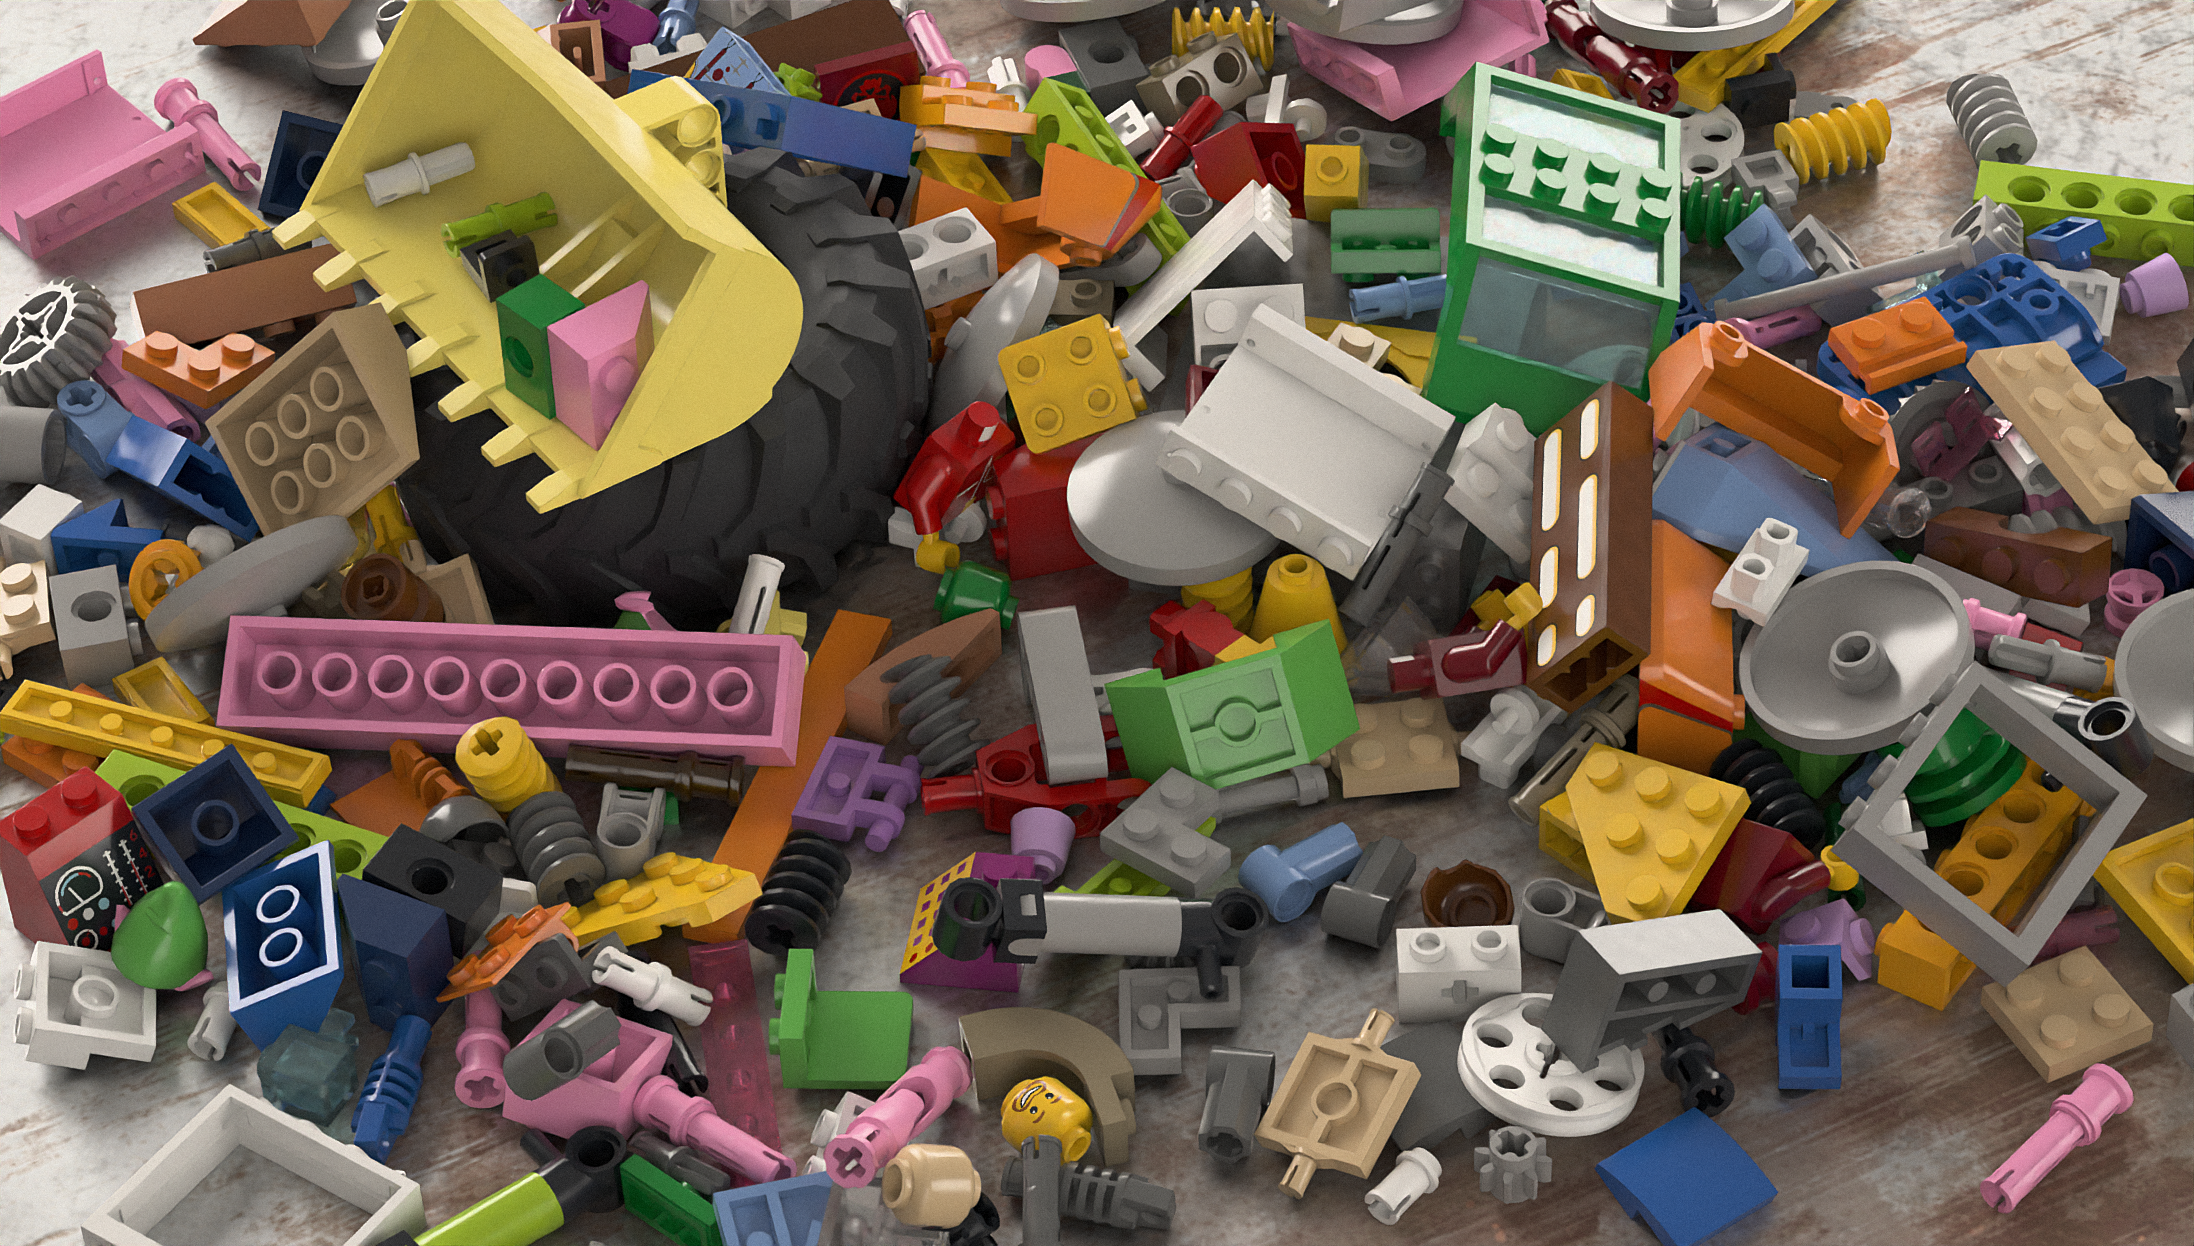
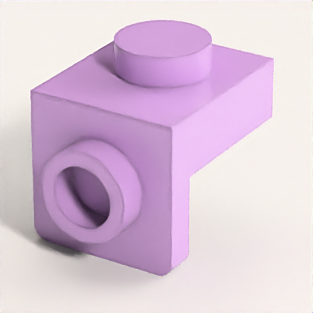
M1845 898L1780 920L1779 944L1841 945V961L1845 962L1857 980L1861 981L1871 977L1872 953H1874L1876 936L1869 921L1865 918L1860 919Z

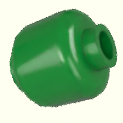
M964 560L957 565L955 570L949 567L946 568L932 610L940 612L939 619L941 625L957 618L991 608L1000 612V627L1009 630L1020 598L1010 595L1012 580L1009 574L972 560Z

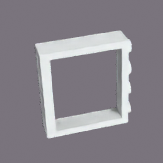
M228 1084L80 1225L85 1246H162L145 1235L241 1144L372 1214L373 1216L343 1246H375L403 1229L414 1239L427 1226L420 1185L407 1178L404 1171H394L369 1158L359 1147L352 1144L344 1145L322 1133L310 1121L304 1119L297 1120L276 1109L264 1097L257 1099L231 1084Z

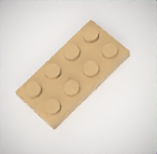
M2055 341L1976 350L1967 363L1966 368L2093 525L2129 520L2131 499L2140 494L2179 492L2168 479L2165 470L2155 463L2138 443L2133 431L2119 420L2103 400L2100 391L2087 381L2071 361L2068 352Z

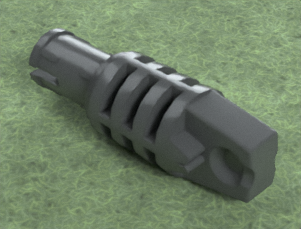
M1009 1156L1001 1179L1002 1196L1023 1199V1159ZM1076 1161L1064 1163L1060 1167V1216H1076L1077 1219L1083 1221L1091 1219L1094 1220V1223L1102 1225L1110 1223L1112 1227L1135 1229V1226L1169 1230L1176 1211V1198L1173 1190L1150 1184L1148 1178L1133 1173L1122 1172L1120 1174L1114 1169L1105 1168L1101 1170L1099 1166H1083L1082 1163Z

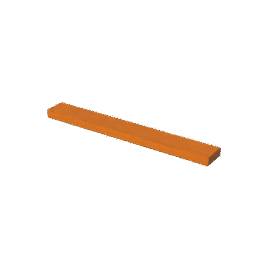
M841 609L837 610L804 676L795 767L759 766L711 863L718 865L726 864L731 868L754 873L762 890L788 834L793 832L791 814L829 737L842 738L847 728L844 687L868 666L881 658L892 635L891 619ZM757 898L715 922L691 928L689 922L682 924L683 938L739 949L746 935L745 923L752 912Z

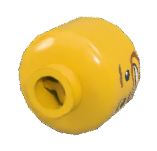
M1044 1076L1034 1080H1024L1014 1086L1003 1101L1001 1107L1002 1135L1022 1155L1021 1143L1030 1136L1035 1138V1150H1039V1135H1050L1061 1141V1166L1064 1163L1079 1160L1088 1150L1092 1139L1090 1134L1093 1125L1092 1110L1083 1099L1058 1079Z

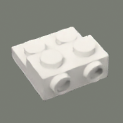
M1495 402L1465 425L1446 472L1455 480V483L1449 488L1444 499L1521 565L1531 558L1534 441L1536 438L1527 431L1522 417L1516 411L1501 408Z
M37 941L30 964L21 963L19 965L14 990L15 999L26 1001V1008L19 1007L13 1033L14 1043L25 1044V1061L83 1070L86 1068L90 1054L151 1062L156 1048V989L140 986L125 978L112 961L111 952Z

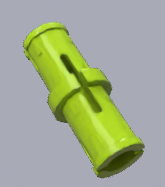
M541 192L536 196L505 206L498 202L487 205L484 213L453 223L442 224L441 235L443 237L450 235L452 238L443 241L444 246L452 258L461 257V248L509 229L518 237L545 227L556 226L558 220L557 213L547 214L548 210L555 209V204L547 192Z

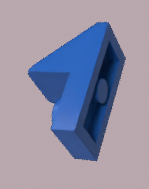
M119 498L54 528L50 537L59 575L116 564L119 582L129 583L131 567L138 554L152 542L165 539L164 530L129 527L124 501Z

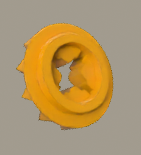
M161 539L147 545L138 554L129 575V594L135 611L144 621H146L151 611L169 595L165 593L169 586L165 578L166 574L179 576L175 581V587L178 588L188 579L205 569L199 561L201 552L189 548L181 540Z

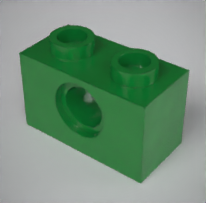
M540 273L496 298L506 389L551 420L556 417L547 326L586 307L582 301Z

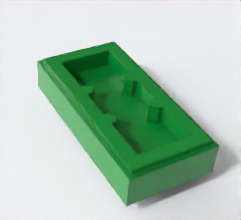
M636 1153L620 1165L625 1209L680 1246H723L713 1205L704 1200L692 1185L684 1181L677 1182Z

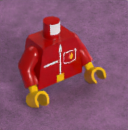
M983 401L971 403L966 409L932 432L925 440L893 498L911 513L916 534L923 536V540L920 542L916 552V561L924 570L944 575L945 566L955 568L959 564L960 550L958 545L940 540L939 531L963 513L970 505L975 504L986 496L985 488L994 485L992 462L1016 449L1015 442L1017 439L1014 432L1010 430L1008 423L999 416L996 408L989 403Z

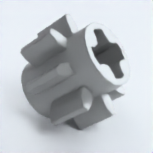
M1508 1126L1497 1131H1489V1148L1476 1147L1474 1150V1171L1480 1173V1191H1491L1493 1196L1506 1204L1520 1203L1529 1198L1536 1199L1538 1182H1551L1552 1158L1546 1156V1139L1544 1137L1535 1138L1529 1130L1522 1128V1126Z

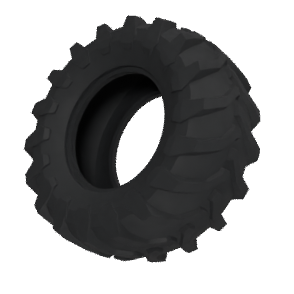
M758 147L737 155L723 153L728 161L724 164L727 209L789 270L799 286L803 303V321L795 352L784 373L772 388V398L744 423L717 438L667 459L658 466L584 499L580 498L539 514L527 501L526 493L555 472L535 452L494 467L482 455L481 447L509 426L491 408L451 423L438 409V402L465 382L447 364L411 377L410 382L420 459L398 476L394 482L409 518L427 553L438 564H444L468 553L477 564L488 603L501 608L534 599L554 627L588 628L609 615L621 616L623 610L616 606L614 599L625 592L649 591L651 595L648 601L653 603L654 609L676 630L689 613L726 607L733 616L749 564L748 559L752 554L768 556L784 563L785 568L781 573L777 589L798 579L822 592L839 580L834 555L852 540L860 539L885 543L889 537L888 519L895 513L890 498L895 489L901 484L926 440V436L918 432L920 427H922L928 403L933 394V364L928 362V359L932 357V350L921 294L899 232L888 218L872 216L856 183L840 174L806 177L793 154L786 151ZM405 321L393 325L406 350L422 340Z

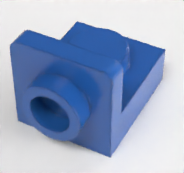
M2069 216L2025 237L2034 261L2047 262L2054 265L2057 269L2075 272L2086 269L2091 265L2089 257L2091 252L2089 248L2107 240L2100 220Z

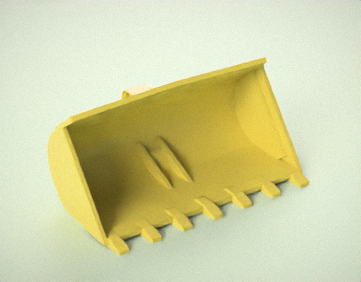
M499 0L408 1L299 209L300 212L289 217L272 230L274 240L284 250L324 236L341 254L330 259L313 273L314 281L325 292H329L365 279L381 295L369 304L381 302L393 325L405 321L419 335L422 340L406 350L410 378L447 364L465 382L438 402V409L451 423L491 408L509 426L481 447L482 455L494 467L535 452L555 472L526 493L527 501L539 514L580 498L584 499L658 466L667 459L717 438L744 423L772 398V388L787 368L795 352L802 329V296L793 275L727 209L721 122L718 109L684 78L677 76L663 79L614 100ZM459 142L467 143L475 160V168L472 171L429 186L430 192L426 195L417 192L398 198L378 208H375L364 184V174L408 159V154L415 152L420 157ZM547 192L555 204V209L548 210L547 214L557 213L558 220L556 226L545 227L524 234L528 235L534 243L539 272L582 301L585 307L640 280L649 285L655 350L600 450L596 451L557 417L549 420L506 389L496 301L489 302L463 267L461 257L452 258L448 254L443 241L452 238L450 235L446 237L441 235L442 224L453 223L484 213L486 206L498 202L505 206L536 196L538 193Z

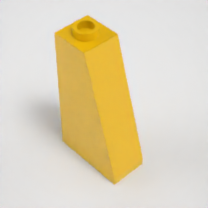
M1306 144L1304 202L1307 220L1331 223V211L1335 208H1367L1369 160L1361 146Z

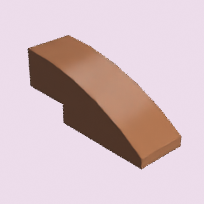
M989 608L947 622L901 644L868 666L844 687L848 729L884 746L892 740L905 726L899 722L898 713L906 704H893L890 702L888 693L897 683L885 684L880 681V676L894 666L918 656L931 654L932 657L950 655L952 661L940 674L942 678L960 676L962 682L949 693L952 699L960 698L1002 655L1000 612Z

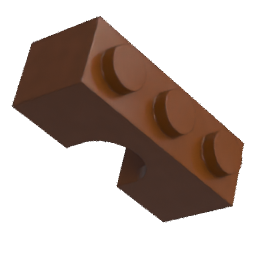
M1956 506L1926 521L1924 556L2014 592L2022 597L2080 608L2108 593L2113 537L2065 527L2036 534L2013 532L2008 530L2009 516Z

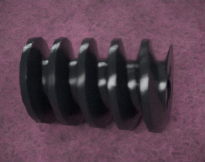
M1745 738L1728 746L1713 761L1709 771L1710 778L1746 789L1751 804L1742 818L1789 832L1809 851L1821 840L1826 830V820L1819 811L1815 810L1812 800L1807 795H1804L1803 787L1794 779V774L1787 765L1783 764V758L1775 749L1763 748V745L1757 740Z
M796 829L788 834L783 844L784 846L776 859V863H774L768 879L761 890L763 895L757 898L752 912L745 923V934L751 945L764 953L782 956L788 955L789 949H813L815 951L821 940L820 935L823 934L829 923L828 918L831 917L837 906L836 901L840 899L844 891V885L852 874L851 863L845 854L834 847L825 836L812 830Z

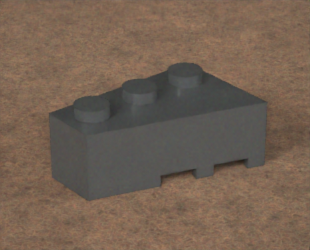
M1720 909L1577 930L1541 1029L1583 1074L1599 1066L1597 1056L1622 1045H1625L1632 1052L1648 1044V1037L1646 1036L1648 1033L1671 1023L1681 1030L1744 1002L1763 952Z

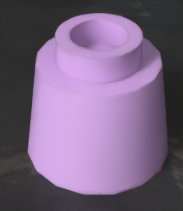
M2164 253L2126 274L2125 283L2120 284V297L2125 309L2129 314L2137 312L2142 318L2187 309L2189 304L2188 290L2183 274L2177 262L2168 253Z
M1033 807L1015 814L1010 822L1012 855L1034 857L1036 879L1042 880V885L1052 882L1065 869L1076 833L1075 824L1067 815L1050 808Z

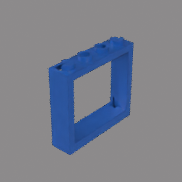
M632 69L627 94L674 76ZM684 78L718 109L721 122L722 144L748 150L758 147L790 152L794 158L907 178L917 125L795 96Z

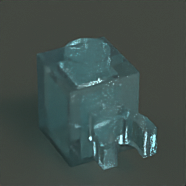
M333 1007L324 1018L318 1033L288 1024L273 1044L266 1046L259 1057L257 1075L260 1078L263 1097L276 1109L286 1114L328 1128L360 1087L354 1060V1052L360 1046L359 1039L347 1034L355 1023L354 1014Z

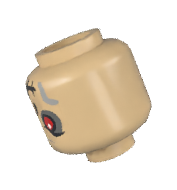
M915 1143L903 1147L895 1158L886 1164L882 1176L881 1189L884 1203L892 1210L899 1222L910 1227L948 1229L960 1225L968 1216L970 1209L977 1204L981 1193V1180L978 1172L973 1170L972 1162L963 1150L949 1145Z

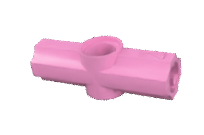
M109 339L113 346L111 350L103 354L101 358L103 365L96 367L90 374L94 381L100 384L126 411H130L139 418L183 436L195 443L201 437L199 424L196 419L177 400L175 394L122 369L123 349L129 345L125 340Z

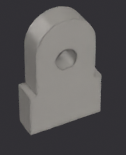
M1797 91L1794 119L1800 117L1809 119L1810 115L1819 112L1828 114L1830 110L1838 107L1847 109L1849 105L1857 103V101L1850 97L1821 95L1820 92Z

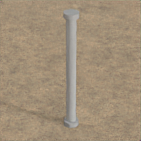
M1966 235L1957 238V244L1732 302H1728L1726 298L1714 300L1717 321H1725L1733 317L1749 320L1963 265L1966 270L1976 267V258L1970 237Z

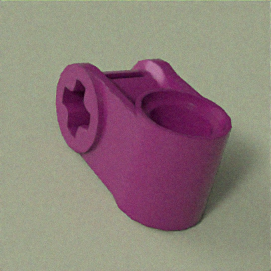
M572 0V4L566 6L558 15L557 24L600 20L605 61L623 72H629L628 62H631L632 47L648 43L653 44L661 26L659 19L654 13L628 0H597L592 8L588 7L591 0Z

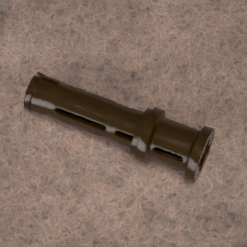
M570 743L566 758L565 770L567 771L565 780L603 783L605 785L607 782L616 783L617 786L655 790L656 787L665 788L666 792H673L675 798H680L681 802H690L693 797L728 801L729 807L739 808L743 794L746 760L744 756H735L733 761L698 757L696 751L690 750L680 752L679 757L617 749L593 748L591 746Z

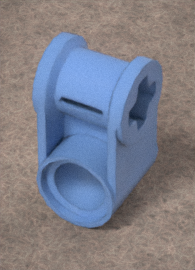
M82 380L67 384L57 395L58 408L67 421V445L88 464L98 477L106 478L119 471L106 463L105 459L134 414L126 411L96 382Z

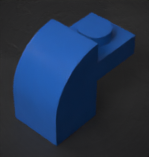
M1778 945L1775 981V1046H1777L1778 1089H1840L1841 1087L1840 1017L1843 1001L1841 945Z

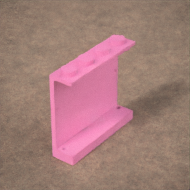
M1464 0L1461 21L1454 30L1439 38L1412 44L1382 45L1353 42L1319 34L1292 22L1286 24L1302 70L1391 122L1446 95L1476 61L1499 68L1550 42L1544 24L1548 21L1546 17L1547 11L1541 0Z
M98 49L0 97V232L33 260L206 172L199 131L188 122L168 132L158 126L108 85L102 52Z

